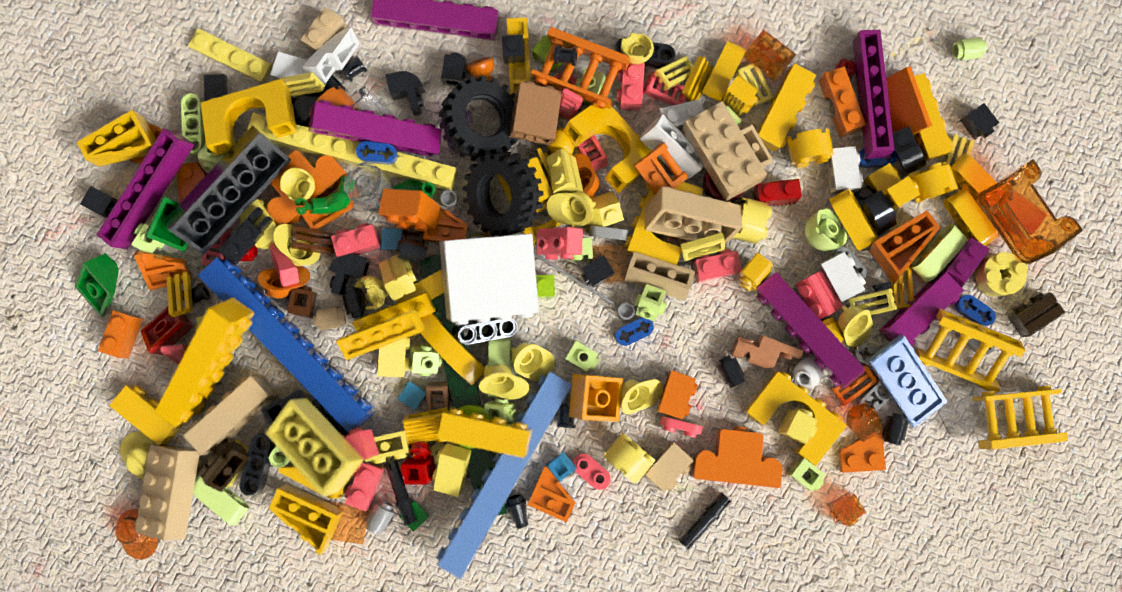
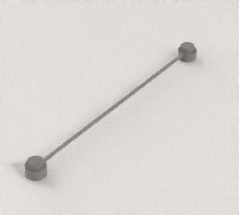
M446 190L441 194L440 199L445 207L452 208L458 206L467 212L468 209L458 203V197L454 191ZM534 252L536 257L617 307L618 316L621 319L629 320L634 316L635 308L632 304L623 303L619 306Z

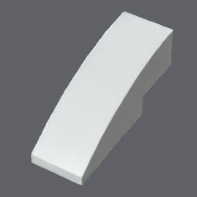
M345 28L322 45L304 64L303 69L305 73L313 72L323 84H326L335 70H342L359 46L352 28Z

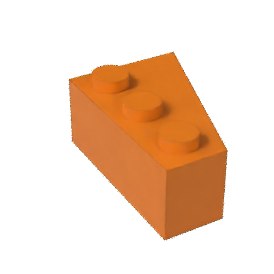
M927 210L873 242L869 252L892 283L895 284L935 236L940 226Z

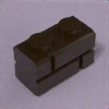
M1038 292L1030 297L1031 301L1026 305L1021 303L1012 309L1014 313L1009 315L1008 318L1013 326L1016 327L1015 329L1021 337L1032 336L1065 314L1064 309L1058 303L1053 293Z
M226 438L209 458L207 464L200 469L199 474L206 486L222 492L250 457L241 444Z

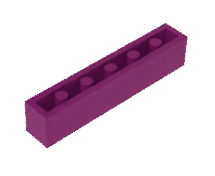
M373 0L371 19L374 25L496 41L499 13L498 10L491 6L481 8L469 3L459 5L448 0L442 2L434 0Z
M881 29L860 30L853 39L859 105L866 122V126L862 128L865 159L887 158L894 151Z
M319 100L311 106L308 132L360 143L365 141L391 144L399 151L434 157L439 154L442 129L435 128L434 124L424 123L420 125L416 124V121L412 119L397 120L393 115H374V112L371 110L356 111L348 105H340L338 107L333 106L329 101Z
M164 128L100 228L97 236L110 247L129 249L137 236L134 234L140 223L144 224L195 144L182 134Z
M777 272L757 287L756 298L763 306L767 305L772 310L770 313L773 318L778 322L780 320L786 326L784 328L785 331L792 338L796 337L800 341L799 346L806 354L810 353L815 358L813 361L820 370L825 369L830 375L828 378L834 386H840L844 389L863 374L865 368Z

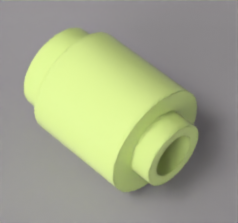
M981 37L960 39L958 42L953 43L952 46L953 57L961 61L981 58L987 50V44Z

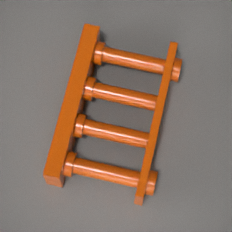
M550 27L547 36L551 48L541 71L532 69L531 75L534 82L543 87L549 85L562 91L567 88L583 97V99L593 102V105L597 108L605 109L606 107L611 109L612 101L607 96L617 72L621 69L627 71L630 64L629 56ZM556 45L565 48L578 47L577 59L582 54L589 56L590 63L579 87L568 83L574 69L572 64L566 63L560 80L548 75L554 63ZM604 62L609 64L610 69L600 93L596 94L588 91L587 89L598 63Z

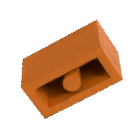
M113 310L98 351L117 358L129 359L143 318Z
M672 370L669 371L656 411L682 420L684 416L687 417L691 409V404H688L690 397L695 395L698 384L695 383L696 378Z

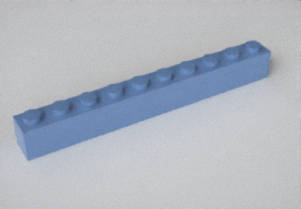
M551 372L540 376L536 383L539 386L535 394L531 393L525 402L528 405L524 412L520 411L515 422L528 424L527 428L532 429L527 456L522 458L496 452L492 459L495 462L491 469L487 468L481 478L484 481L480 489L476 487L470 497L473 500L469 508L465 507L459 516L460 524L457 528H452L447 537L450 540L446 548L442 546L436 556V559H438L437 566L459 579L464 575L572 386Z

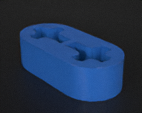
M365 141L359 143L356 148L358 158L366 163L391 165L398 158V152L391 144ZM366 147H368V149L372 152H375V154L369 153L367 154V157H365L364 154L361 153V151H365ZM389 149L393 156H389L388 159H386L384 155H380L379 153H386Z
M863 148L859 151L860 164L858 166L861 168L884 167L889 163L892 165L897 160V154L894 150L889 155L891 158L888 162L886 158L870 159L866 163L865 159H861L865 154Z
M972 295L961 296L955 303V308L960 314L982 326H989L996 319L995 312ZM969 301L968 305L971 308L964 309L965 304L962 302ZM977 312L987 313L986 318H988V320L982 321V316Z
M640 318L621 327L615 335L617 343L621 346H628L649 336L654 329L653 322L649 319ZM643 321L644 324H649L650 327L647 328V333L644 331L636 333L635 329L641 326L640 322ZM621 331L625 333L632 331L634 334L628 338L629 342L619 339L622 335Z

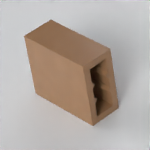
M531 81L520 82L516 89L509 137L550 146L556 136L562 91L556 90L552 86H538Z

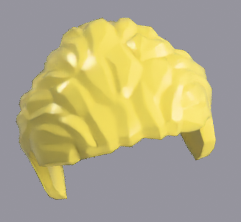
M371 275L361 277L360 281L355 283V287L362 288L365 286L367 289L366 298L374 304L365 307V309H379L384 304L385 298L388 295L383 281Z

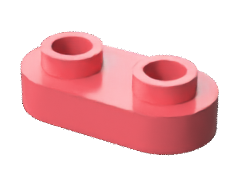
M661 416L659 423L663 425L662 430L674 433L676 429L683 430V435L696 438L697 434L701 435L703 426Z
M581 453L574 458L573 464L577 468L575 472L593 488L602 490L610 484L609 472L590 455ZM581 461L588 463L586 468L582 469L579 466ZM602 475L604 477L603 482L598 483L596 477Z

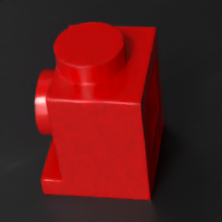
M429 455L425 460H415L413 457H408L401 464L400 469L404 484L428 485L432 481L433 473L436 469L434 457Z

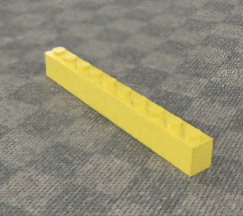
M252 113L248 130L252 126L256 127L278 146L318 157L328 155L337 162L403 180H415L425 184L430 182L436 189L453 191L458 177V171L455 167L398 152L397 161L391 165L366 163L361 161L356 154V148L360 142L308 132L307 127L296 125L297 133L276 138L268 128L267 116ZM366 147L365 151H361V153H363L365 157H367V154L369 153L375 154V152L370 151L368 147ZM389 149L386 153H379L380 155H384L386 159H388L389 156H393Z

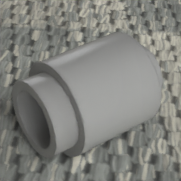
M383 500L381 503L376 502L366 519L367 524L365 528L377 535L385 531L395 513L392 509L393 505Z

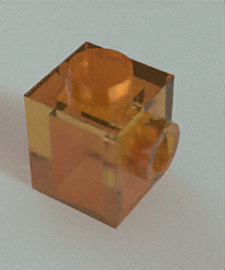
M865 402L859 406H853L848 411L846 425L862 442L881 432L882 420L879 418L877 411L874 408H870Z
M847 492L827 505L830 509L828 514L833 522L843 526L847 525V527L856 524L859 521L858 518L867 513L857 496L851 492Z

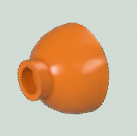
M485 57L467 64L466 69L472 77L474 76L476 79H479L481 76H486V80L489 81L491 80L490 75L494 70V59L492 57Z

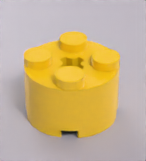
M821 129L809 130L796 134V139L792 140L791 136L787 138L791 164L796 165V169L808 167V163L817 161V164L830 162L831 156L834 155L829 129H825L824 133H821Z
M939 162L928 166L929 171L919 170L907 175L919 187L920 195L914 198L916 204L958 189L950 164L947 165L946 162Z

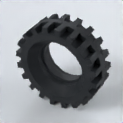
M473 76L465 82L463 80L447 95L441 104L443 108L439 112V117H442V122L439 124V127L445 130L444 140L449 139L452 145L450 148L452 150L457 148L461 151L459 156L463 158L467 155L471 156V161H476L477 158L484 157L487 154L506 152L518 141L517 138L509 137L515 93L510 95L506 91L508 88L506 84L501 87L497 85L498 79L496 78L487 81L486 76H481L479 79H475ZM480 99L493 105L500 118V127L497 133L485 137L471 130L465 119V109L471 101Z
M501 152L484 155V157L476 159L477 164L469 166L471 173L465 174L464 179L468 183L466 186H463L462 191L467 192V198L463 199L464 203H468L470 208L467 210V214H473L474 220L472 222L474 225L481 224L480 230L482 232L490 231L489 235L505 236L525 231V228L533 225L531 220L538 219L539 214L536 210L543 207V203L539 202V197L544 196V192L539 191L538 184L542 183L541 178L536 179L534 175L537 172L536 168H529L528 164L530 161L527 158L520 159L521 154ZM496 174L501 175L507 181L511 191V205L505 214L499 213L494 208L490 198V182Z

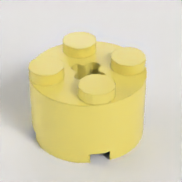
M740 197L736 203L742 206V228L732 239L757 244L760 239L764 240L767 236L768 227H766L767 219L772 214V207L764 202Z
M1000 252L984 258L974 271V278H976L978 289L985 295L990 297L1005 296L1016 293L1024 286L1028 267L1018 256L1009 252Z
M623 432L603 455L607 461L624 473L635 484L655 461L652 456Z

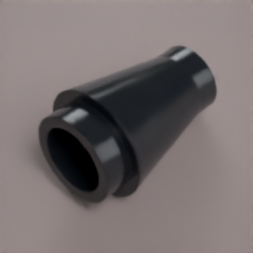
M522 494L508 497L505 506L516 528L526 527L529 524L527 520L526 499L523 498Z

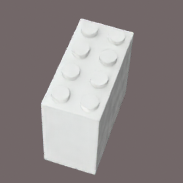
M532 234L439 241L446 318L452 321V323H455V325L468 324V320L472 319L478 323L489 322L491 317L498 318V320H509L511 315L529 318L533 317L532 313H539Z

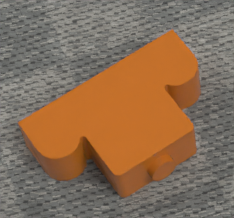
M298 150L293 151L288 156L291 161L271 182V185L280 193L281 198L271 199L267 206L268 213L278 225L290 224L294 226L303 218L302 215L296 212V208L304 206L295 205V201L289 199L287 194L280 189V178L284 171L291 167L301 168L313 176L315 190L312 196L306 200L309 204L311 199L324 198L338 187L341 177H350L331 156H321L316 161L315 168Z
M734 426V430L721 428L717 430L715 454L705 449L695 453L691 477L701 480L781 488L782 465L775 458L768 456L762 458L763 434L748 432L747 427Z

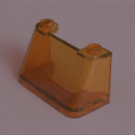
M1034 159L1012 171L978 195L980 207L1018 261L1025 264H1031L1057 252L1083 231L1079 223L1071 216H1062L1057 219L1033 184L1041 178V169Z

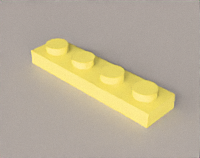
M198 28L188 45L192 50L264 84L273 67L270 63Z

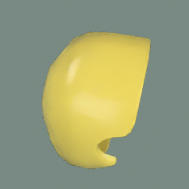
M631 33L626 39L622 38L621 52L629 56V63L642 64L653 54V43L650 37L643 33Z
M291 167L284 171L281 176L280 189L293 201L297 198L307 200L315 190L314 178L304 169Z

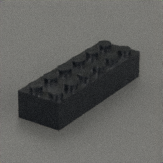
M252 126L164 220L169 231L204 255L289 164L291 159L256 127Z

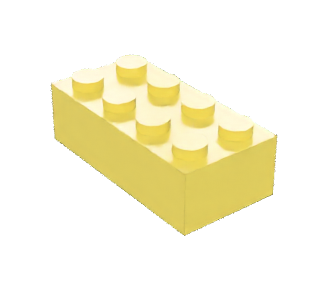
M307 398L290 400L266 432L267 436L322 496L338 493L364 460Z

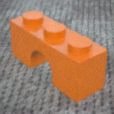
M845 66L824 73L819 79V83L825 100L830 98L835 108L833 121L839 137L859 132L866 126V122Z

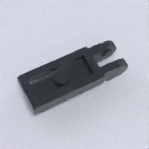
M260 207L254 209L248 218L241 223L218 249L232 264L236 265L265 234L264 231L272 223L273 219L267 216L258 226L255 224L257 219L263 214V210Z

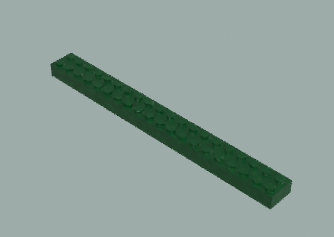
M440 254L426 257L424 263H420L423 279L442 270ZM443 293L432 299L431 302L436 309L434 314L452 334L455 323L446 318ZM464 330L461 332V338L465 337ZM461 343V345L469 352L468 345ZM442 358L454 408L459 409L462 406L471 404L482 407L477 382L473 385L468 383ZM471 448L469 449L471 450L468 469L473 490H475L476 487L480 489L484 482L481 480L487 468L491 469L495 462L492 460L494 457L493 451ZM504 503L497 516L507 514L506 503Z

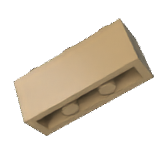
M634 252L625 281L644 288L646 284L665 290L668 296L685 301L695 271Z

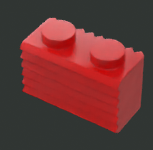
M799 179L759 183L753 188L754 200L767 203L768 206L773 207L775 205L777 207L779 205L787 206V204L795 205L802 197Z

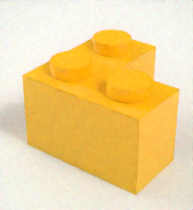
M890 163L863 179L866 186L869 185L876 192L881 190L892 204L894 210L920 195L917 183L910 179L909 176L901 180L898 170Z

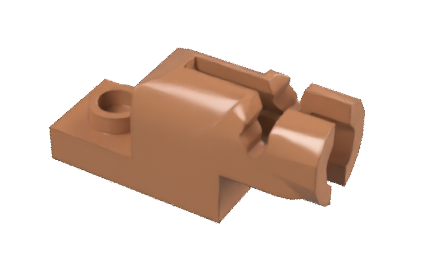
M759 335L757 343L755 342L756 340L737 336L730 355L742 359L747 354V362L762 368H773L780 352L782 353L781 357L793 361L794 358L801 359L804 351Z

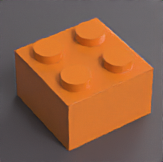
M383 189L378 214L386 218L387 222L395 224L397 229L408 230V228H414L415 230L426 232L427 229L436 230L440 205L422 191Z

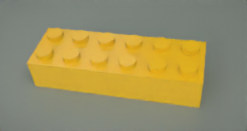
M235 298L210 307L154 413L174 427L182 423H188L195 415L199 416L206 408L205 403L207 399L215 392V384L224 375L223 370L225 366L233 359L232 353L234 349L241 344L243 340L241 336L251 326V318L255 312Z

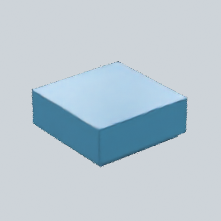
M382 228L381 250L395 251L398 241L401 240L402 230Z
M409 381L398 397V400L416 411L425 398L426 391Z
M564 451L546 465L559 482L577 469Z

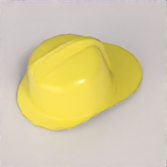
M581 191L557 193L549 197L547 211L551 218L558 223L587 225L593 218V208L596 202Z
M281 224L275 228L273 241L276 247L295 266L311 265L319 259L320 253L291 248V228L293 225ZM296 240V242L318 246L317 243L313 244L308 243L306 241Z
M843 306L841 307L842 314L837 320V325L842 331L848 346H859L869 337L873 329L870 311L863 310L857 306L849 308Z
M522 343L516 348H511L512 364L514 365L515 372L529 380L538 381L542 374L546 375L548 372H552L555 360L553 355L546 349L531 343Z
M486 365L484 368V379L481 380L479 389L486 394L513 400L525 396L529 391V384L526 380L513 375L511 369L506 365Z
M634 379L626 381L622 385L621 408L624 414L629 415L654 405L662 396L663 384L656 379L644 382Z
M132 432L122 440L120 455L128 470L138 478L143 479L149 447L155 444L144 433Z

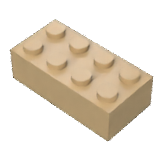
M723 101L685 121L682 131L725 202L764 180L767 175L765 169Z
M662 186L645 208L646 231L689 241L722 232L726 245L742 228L741 205L696 195L691 192L675 190L671 187Z
M246 376L238 382V388L223 395L220 404L210 407L204 413L206 416L202 420L193 422L187 428L189 431L184 437L200 455L213 454L226 438L232 439L262 412L261 408L272 403L280 396L263 376Z
M150 445L145 475L143 477V488L139 501L135 533L163 541L186 539L200 455L196 450L172 445Z

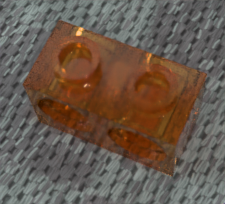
M763 29L743 57L777 81L797 54Z

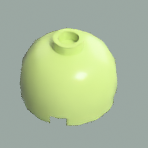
M827 208L821 209L810 216L805 225L807 242L813 248L823 252H830L843 246L847 241L846 229L842 230L841 221L837 214Z

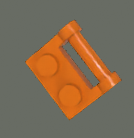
M665 142L657 145L654 150L633 165L654 195L657 194L662 186L675 189L688 178L686 172L680 169L667 150L668 146ZM659 155L662 156L675 175L674 179H670L656 159Z

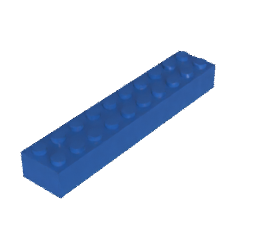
M214 259L198 277L222 302L235 298L255 312L251 318L252 324L249 330L347 432L360 428L375 413L372 410L373 405L366 398L362 399L358 396V389L349 382L347 384L342 379L344 375L336 367L332 368L328 364L329 359L323 353H318L313 349L315 345L307 337L303 338L298 333L300 329L293 322L289 323L284 319L286 316L284 312L278 307L274 308L269 303L271 299L264 292L260 293L255 289L256 283L249 277H244L240 273L242 269L237 264H232L228 259Z

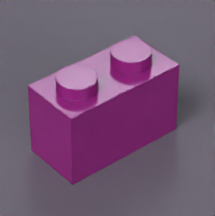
M971 237L946 272L962 288L990 248Z

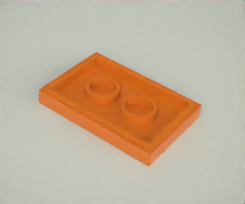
M905 67L887 77L892 133L909 126L914 135L931 127L932 123L912 68Z

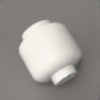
M812 356L802 358L793 370L795 381L806 388H813L818 385L825 374V369L820 370L813 360L815 358Z

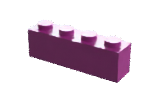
M941 272L919 290L911 302L908 301L906 303L910 307L900 309L879 331L889 342L893 341L900 334L904 335L912 346L915 343L914 339L919 334L922 335L927 332L930 324L937 320L936 315L939 309L945 310L949 305L955 304L960 299L959 295L964 290L948 272Z

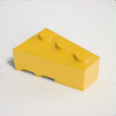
M130 110L79 140L77 144L85 160L100 167L147 156L156 138L145 118L134 110Z
M284 484L277 489L269 507L288 527H292L301 535L300 538L304 542L307 541L316 549L315 552L319 555L328 549L344 511L342 508L289 484Z

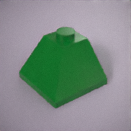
M162 196L145 237L185 252L188 243L169 231L164 222L179 203Z
M106 253L84 262L75 283V288L101 317L105 316L114 296L119 273L116 262Z

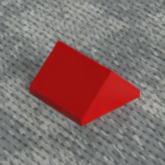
M167 306L141 330V334L149 353L164 355L161 353L162 346L175 345L194 325L184 314L171 317Z

